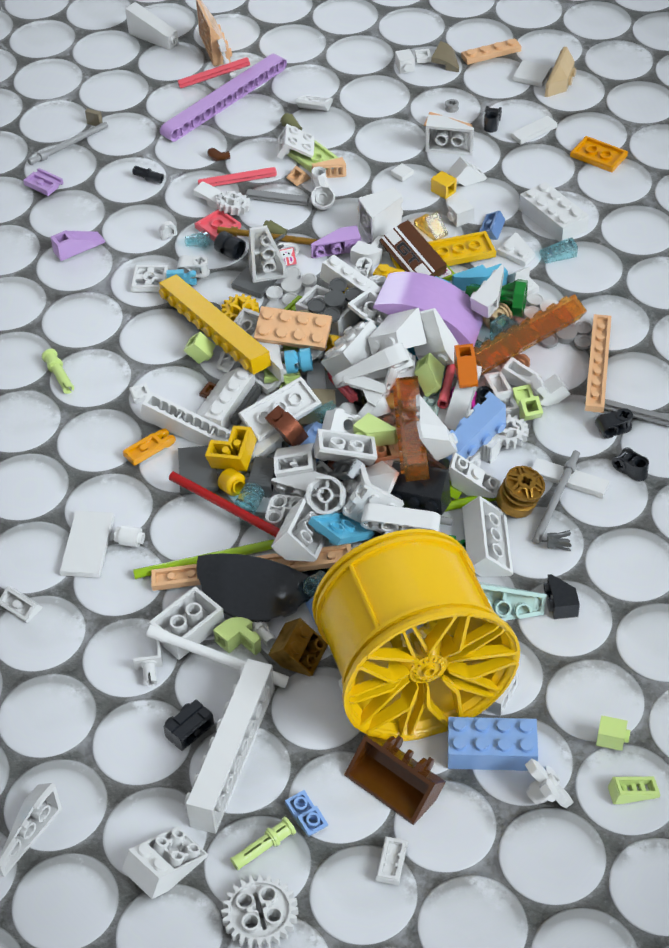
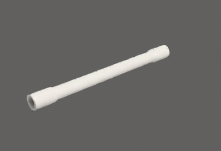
M151 624L146 633V636L174 645L237 670L246 665L244 660L177 636ZM273 671L274 685L285 689L289 676Z

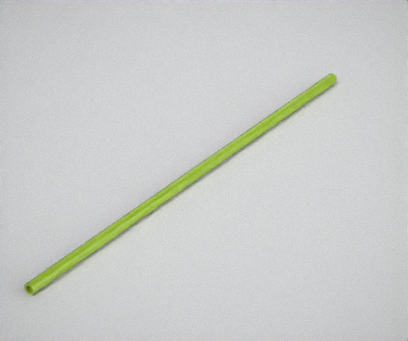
M477 496L451 500L445 512L460 509L477 498ZM482 497V498H484L485 500H487L488 502L496 501V497H495V498ZM275 539L207 554L249 555L272 550L271 546ZM201 555L133 569L134 577L139 579L151 576V570L197 564L198 556Z

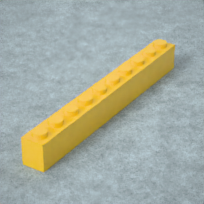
M177 274L159 282L161 298L167 300L189 322L195 324L197 329L202 330L216 345L223 348L225 353L230 354L236 362L238 361L245 370L254 375L272 366L270 353L264 346Z

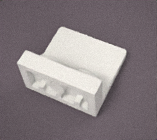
M286 124L278 137L277 157L283 159L285 154H289L292 149L312 158L314 155L315 137L310 133L299 130L295 126Z

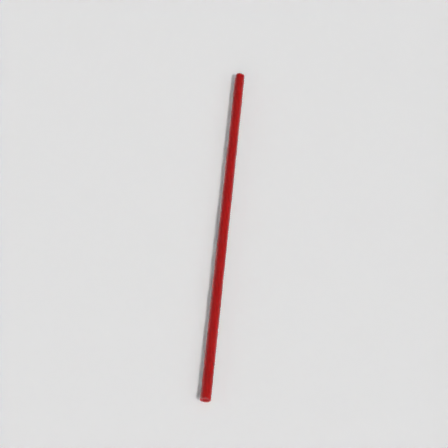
M174 471L169 475V480L276 538L280 530L278 527Z

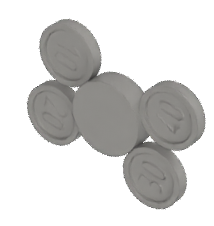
M551 319L544 320L541 323V330L546 333L541 336L540 340L544 347L553 348L557 346L558 342L562 344L574 342L575 347L581 350L591 347V338L587 336L592 332V325L589 322H577L575 327L571 325L559 326L558 322Z

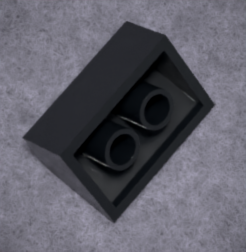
M394 460L392 467L399 472V475L390 494L403 500V508L432 511L442 515L451 503L449 470Z

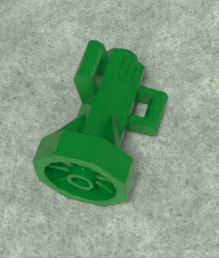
M517 279L502 286L499 303L506 304L512 311L513 316L523 317L528 280ZM470 284V286H466L465 293L471 297L472 293L476 292L481 285Z

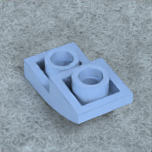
M305 790L285 800L284 804L308 837L328 826L317 806L313 805Z

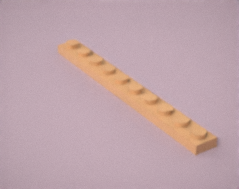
M351 544L322 547L315 562L285 560L277 553L255 557L272 560L302 572L331 568L352 549ZM197 564L151 570V587L153 591L201 585L199 579H197Z

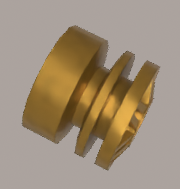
M515 466L511 468L498 489L496 497L498 507L511 517H527L532 513L545 491L543 477L531 467Z

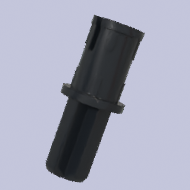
M134 166L132 169L133 175L145 178L146 181L151 180L159 184L163 182L164 174L152 171L150 168L145 169Z

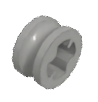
M449 99L445 101V110L450 113L457 112L459 110L458 100Z

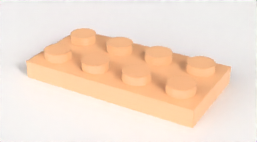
M261 306L254 339L258 342L299 348L310 347L313 350L325 351L332 316Z

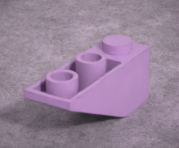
M357 225L339 228L311 244V257L318 258L350 253L351 248L358 241H361Z
M65 230L50 237L53 252L60 261L105 243V240L98 232Z

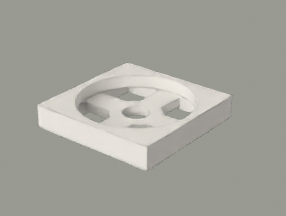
M135 265L130 287L131 292H159L160 286L152 285V282L167 279L166 271L169 270V266ZM136 280L144 281L145 285H137Z

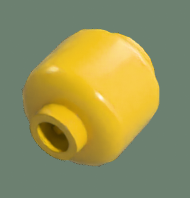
M228 468L219 475L218 486L228 495L237 496L244 491L246 478L235 469Z

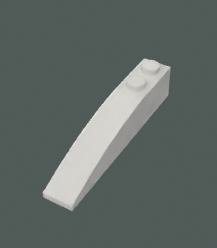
M150 392L142 403L140 418L162 429H167L170 433L203 446H208L210 440H229L230 430L153 392Z

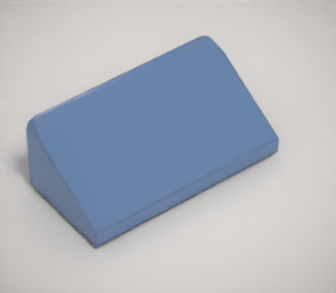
M501 211L486 214L479 232L486 231L490 239L498 240L505 223V218Z

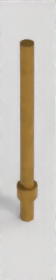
M218 226L217 233L227 231L236 237H249V230L238 229V227L233 226L231 228ZM271 233L273 239L281 236V234ZM285 235L279 241L311 245L317 239Z

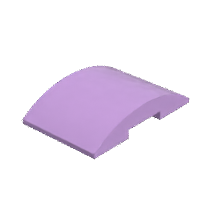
M417 272L389 273L373 306L374 309L388 315L419 308V311L435 308L459 345L473 344L475 346L483 323V316L471 310L470 297L465 292L440 278Z

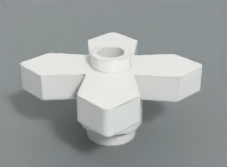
M534 759L529 760L525 764L529 773L536 779L529 785V789L526 790L527 795L535 804L538 805L547 800L550 802L556 800L562 807L568 808L574 803L569 794L559 785L561 782L551 767L547 765L542 767Z

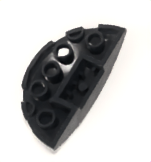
M219 553L201 555L197 559L196 573L197 579H199L202 586V592L221 606L223 612L233 618L242 617L252 622H269L271 618L279 616L285 618L295 613L301 604L308 602L317 584L316 580L294 568L260 557Z

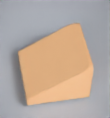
M295 166L286 177L296 186L310 179L309 175L298 166Z

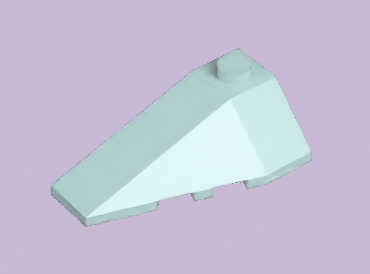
M479 582L493 611L505 622L512 619L544 615L547 594Z

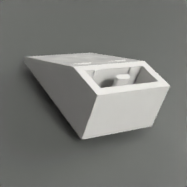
M177 826L128 849L122 871L151 899H154L172 889L206 859L208 854Z

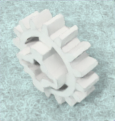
M226 191V193L221 192V194H217L215 207L219 208V211H224V214L230 213V215L239 216V213L244 215L245 212H249L251 202L250 198H246L247 195L237 194L235 191Z
M508 414L504 431L495 435L501 438L500 448L505 446L508 449L509 446H512L513 449H516L517 444L522 446L523 442L527 441L529 434L528 424L524 423V419L518 420L517 415L513 418L511 414Z

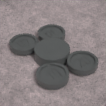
M343 278L331 280L329 284L331 291L325 294L324 300L321 298L311 299L307 304L308 310L315 314L323 312L322 315L332 316V323L337 322L340 319L339 310L345 306L346 301L350 302L362 294V291L357 287L347 289V282Z

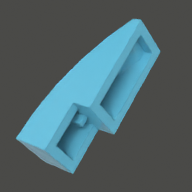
M501 264L489 268L480 265L453 274L452 284L462 291H466V286H470V284L481 285L483 281H487L492 272L498 269ZM505 267L502 286L507 284L508 271Z

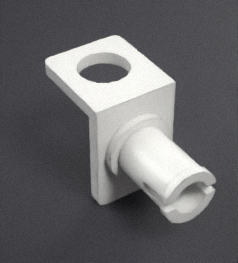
M157 640L158 655L133 658L135 670L143 669V684L146 686H150V677L152 685L157 683L155 667L163 666L161 642Z

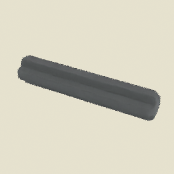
M254 385L230 419L231 425L239 426L242 420L239 418L238 413L257 401L262 393L261 386Z

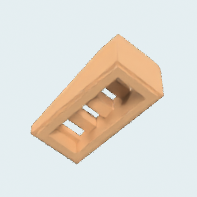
M343 157L312 164V169L319 166L327 168V178L346 176V163Z

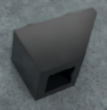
M548 574L547 583H544V594H547L549 597L547 600L548 611H552L554 619L578 617L580 603L576 588L556 576Z

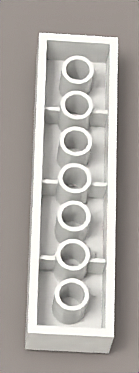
M248 659L245 667L242 666L240 669L239 681L233 685L231 700L226 702L224 716L218 720L217 733L215 737L212 736L210 739L208 754L203 756L201 770L199 774L196 773L193 779V789L191 793H187L185 798L187 817L192 828L214 834L217 833L275 690L273 666L271 664Z

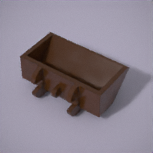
M365 735L344 776L414 825L437 800L446 781L431 772L434 765L433 758L429 757L428 760L422 758L417 762L412 758L414 754L412 750L409 749L406 753L401 751L400 747L403 743L401 736L398 735L396 738L391 736L385 740Z

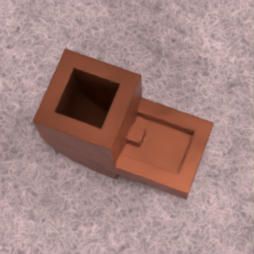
M279 405L265 417L266 421L280 433L290 446L301 445L309 437L299 422Z

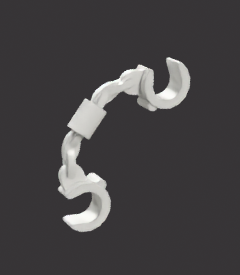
M222 38L217 40L225 65L229 63V60L225 57V51L227 50ZM235 71L228 73L230 80L237 76Z

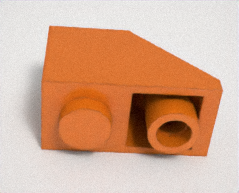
M473 344L454 345V364L459 388L477 387V365Z

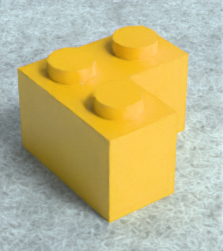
M233 426L228 441L210 440L205 457L211 468H233L236 471L247 472L257 441L252 428Z

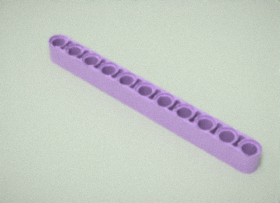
M274 53L267 56L165 122L160 128V134L173 142L177 141L282 72L286 68L287 60Z

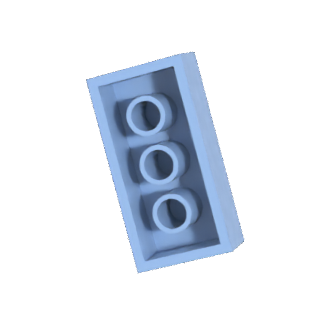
M448 717V769L528 771L525 764L531 759L538 761L537 719Z

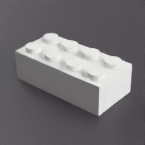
M547 182L520 194L519 210L561 244L587 231L589 215Z

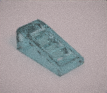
M573 237L546 247L540 250L539 253L546 264L577 257L578 246Z

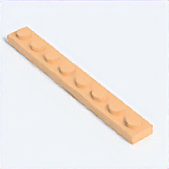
M594 314L585 411L604 413L611 316Z

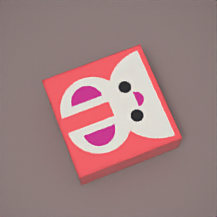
M293 247L279 250L286 266L297 264Z

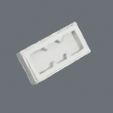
M385 836L376 881L399 885L408 840Z

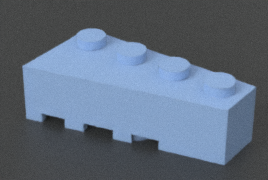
M490 391L485 395L487 399L481 405L477 403L473 407L474 411L468 418L463 417L459 421L455 431L450 430V433H454L458 440L456 444L458 452L456 453L465 459L473 456L481 446L488 444L492 437L497 433L503 432L506 427V404ZM452 455L439 460L448 470Z

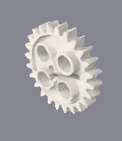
M261 875L258 876L257 881H254L252 876H249V883L240 880V888L233 885L234 893H226L228 900L223 901V908L225 909L221 910L222 917H224L222 919L223 926H226V933L231 934L232 940L239 939L241 947L248 942L249 948H253L254 944H257L258 948H262L263 944L271 948V942L273 941L280 945V937L287 940V931H294L293 924H297V916L295 915L299 914L298 907H296L297 899L293 898V890L288 891L286 883L280 886L279 878L271 882L270 875L266 881L262 880ZM255 894L258 895L261 911L264 916V922L267 927L266 930H263L261 926L259 913L256 908V902L253 897V895ZM266 897H273L271 900H264ZM243 903H250L247 907L241 906ZM273 917L279 918L277 921H270ZM252 923L256 924V926L253 928L246 927L247 925Z

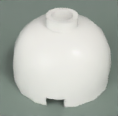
M328 475L316 477L306 490L308 505L314 512L323 515L334 514L341 510L347 497L346 489L342 482Z

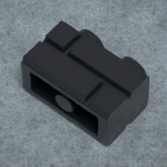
M196 699L191 704H185L181 712L175 717L171 716L166 720L163 726L164 733L169 741L183 751L214 725V718L212 712Z

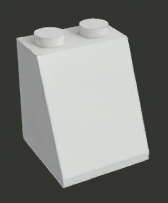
M395 187L358 198L359 225L371 242L379 235L384 236L402 223L403 197Z
M419 308L388 315L368 338L371 355L397 343H403L405 349L427 344Z

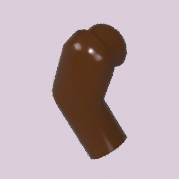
M209 148L207 151L208 156L215 161L230 159L229 151L220 152L215 148Z

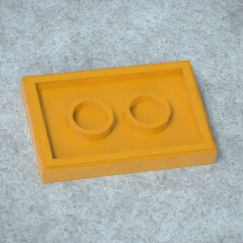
M585 136L570 152V157L609 172H613L628 156V151Z

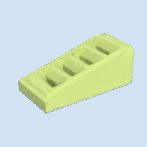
M654 776L613 777L608 785L613 804H625L660 797ZM646 784H647V786H648L649 791H646V788H645V785H646Z

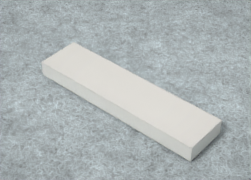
M539 458L536 459L532 467L544 480L556 484L559 483L564 472V466ZM575 470L570 475L565 487L603 498L609 487L610 480Z

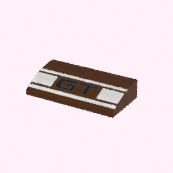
M409 220L399 224L379 240L380 244L405 272H417L434 277H439L446 273L447 264Z

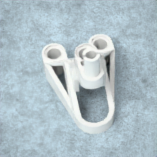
M397 343L341 371L332 377L335 388L349 386L364 392L368 402L357 414L362 418L367 413H370L382 419L392 413L386 398L389 397L398 375L414 368V363L408 350L404 348L403 343ZM385 378L384 383L376 381L377 379Z

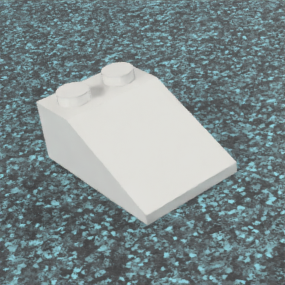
M428 115L425 152L473 156V127L446 116Z
M435 308L420 311L427 344L414 347L417 358L420 360L428 353H431L444 366L454 364V345H459Z

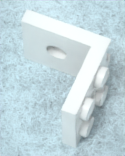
M365 464L361 465V471L356 478L343 480L342 482L347 495L345 504L342 507L343 515L361 523L363 506L367 503L403 507L404 505L403 500L370 483Z

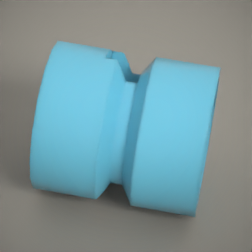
M310 347L299 349L298 352L295 350L284 351L287 374L298 373L299 370H302V372L313 371Z

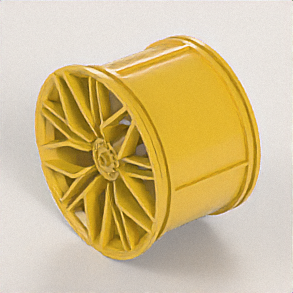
M406 529L375 537L355 547L340 558L327 571L316 589L312 605L313 618L322 639L329 645L342 676V702L345 713L352 725L368 736L387 740L391 736L396 738L399 735L403 738V741H411L447 732L448 717L478 716L504 693L516 674L520 659V644L516 634L493 611L476 577L473 563L464 547L456 539L445 533L428 529ZM424 624L423 627L417 629L416 626ZM413 629L414 632L406 634L405 631Z

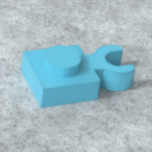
M184 269L166 271L167 278L177 274L190 285L197 284V278H191L196 277V271L194 270L188 273H184Z

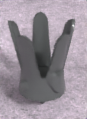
M567 530L560 533H547V540H542L541 542H547L548 549L560 548L571 551V549L566 548L572 546L570 540L563 538L570 536L571 532Z

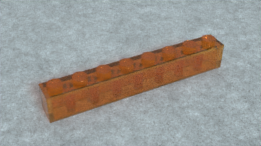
M575 294L569 298L565 296L558 304L552 303L544 312L540 310L534 314L533 318L527 317L520 323L521 325L517 326L515 324L507 330L508 332H501L496 335L494 340H486L480 348L474 347L476 365L482 367L480 376L580 320L587 312L586 308Z
M418 376L396 378V386H393L401 474H405L406 482L430 479L426 447L420 440L417 429V421L419 419L416 416L418 412L416 395L420 394Z

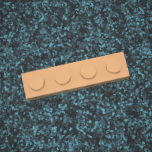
M514 38L461 52V57L469 65L520 52L522 46Z

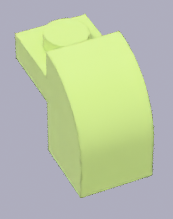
M531 385L512 388L513 398L519 406V420L524 419V421L541 418L543 409L539 396L533 395Z
M230 618L213 629L215 642L228 653L232 652L240 644L254 655L261 651V638L253 631L252 621L246 618Z

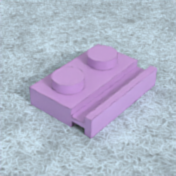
M40 168L37 169V172L31 173L23 180L25 186L47 196L58 189L60 184H64L62 178Z

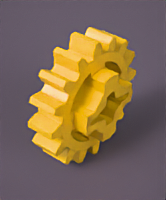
M235 294L234 298L229 296V300H224V304L221 305V311L233 322L243 307L259 313V303L256 302V298L251 299V295L245 297V294L241 296Z

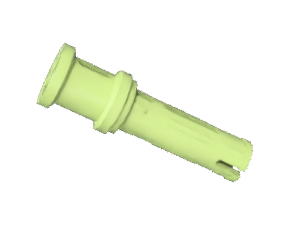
M45 350L41 357L47 363L48 370L54 373L63 392L66 394L71 393V390H74V385L65 373L63 362L57 357L56 350Z
M284 816L281 819L282 821L273 828H267L265 835L234 857H231L230 860L233 866L239 871L243 866L257 858L270 847H278L283 839L289 835H295L296 830L287 817Z

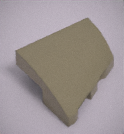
M440 41L431 57V62L446 65L445 70L459 72L454 49L449 44Z

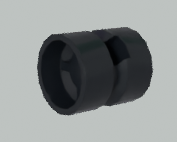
M222 231L215 239L214 248L233 260H238L244 254L246 242L227 231Z

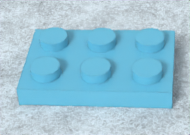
M342 512L313 516L308 523L314 528L315 532L324 535L331 544L337 546L372 539L374 534L372 530L363 528L361 523L343 515Z

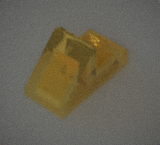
M438 212L431 215L426 213L414 220V226L432 240H440L448 235V231Z

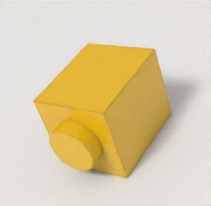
M441 171L431 178V192L447 199L456 192L457 179Z

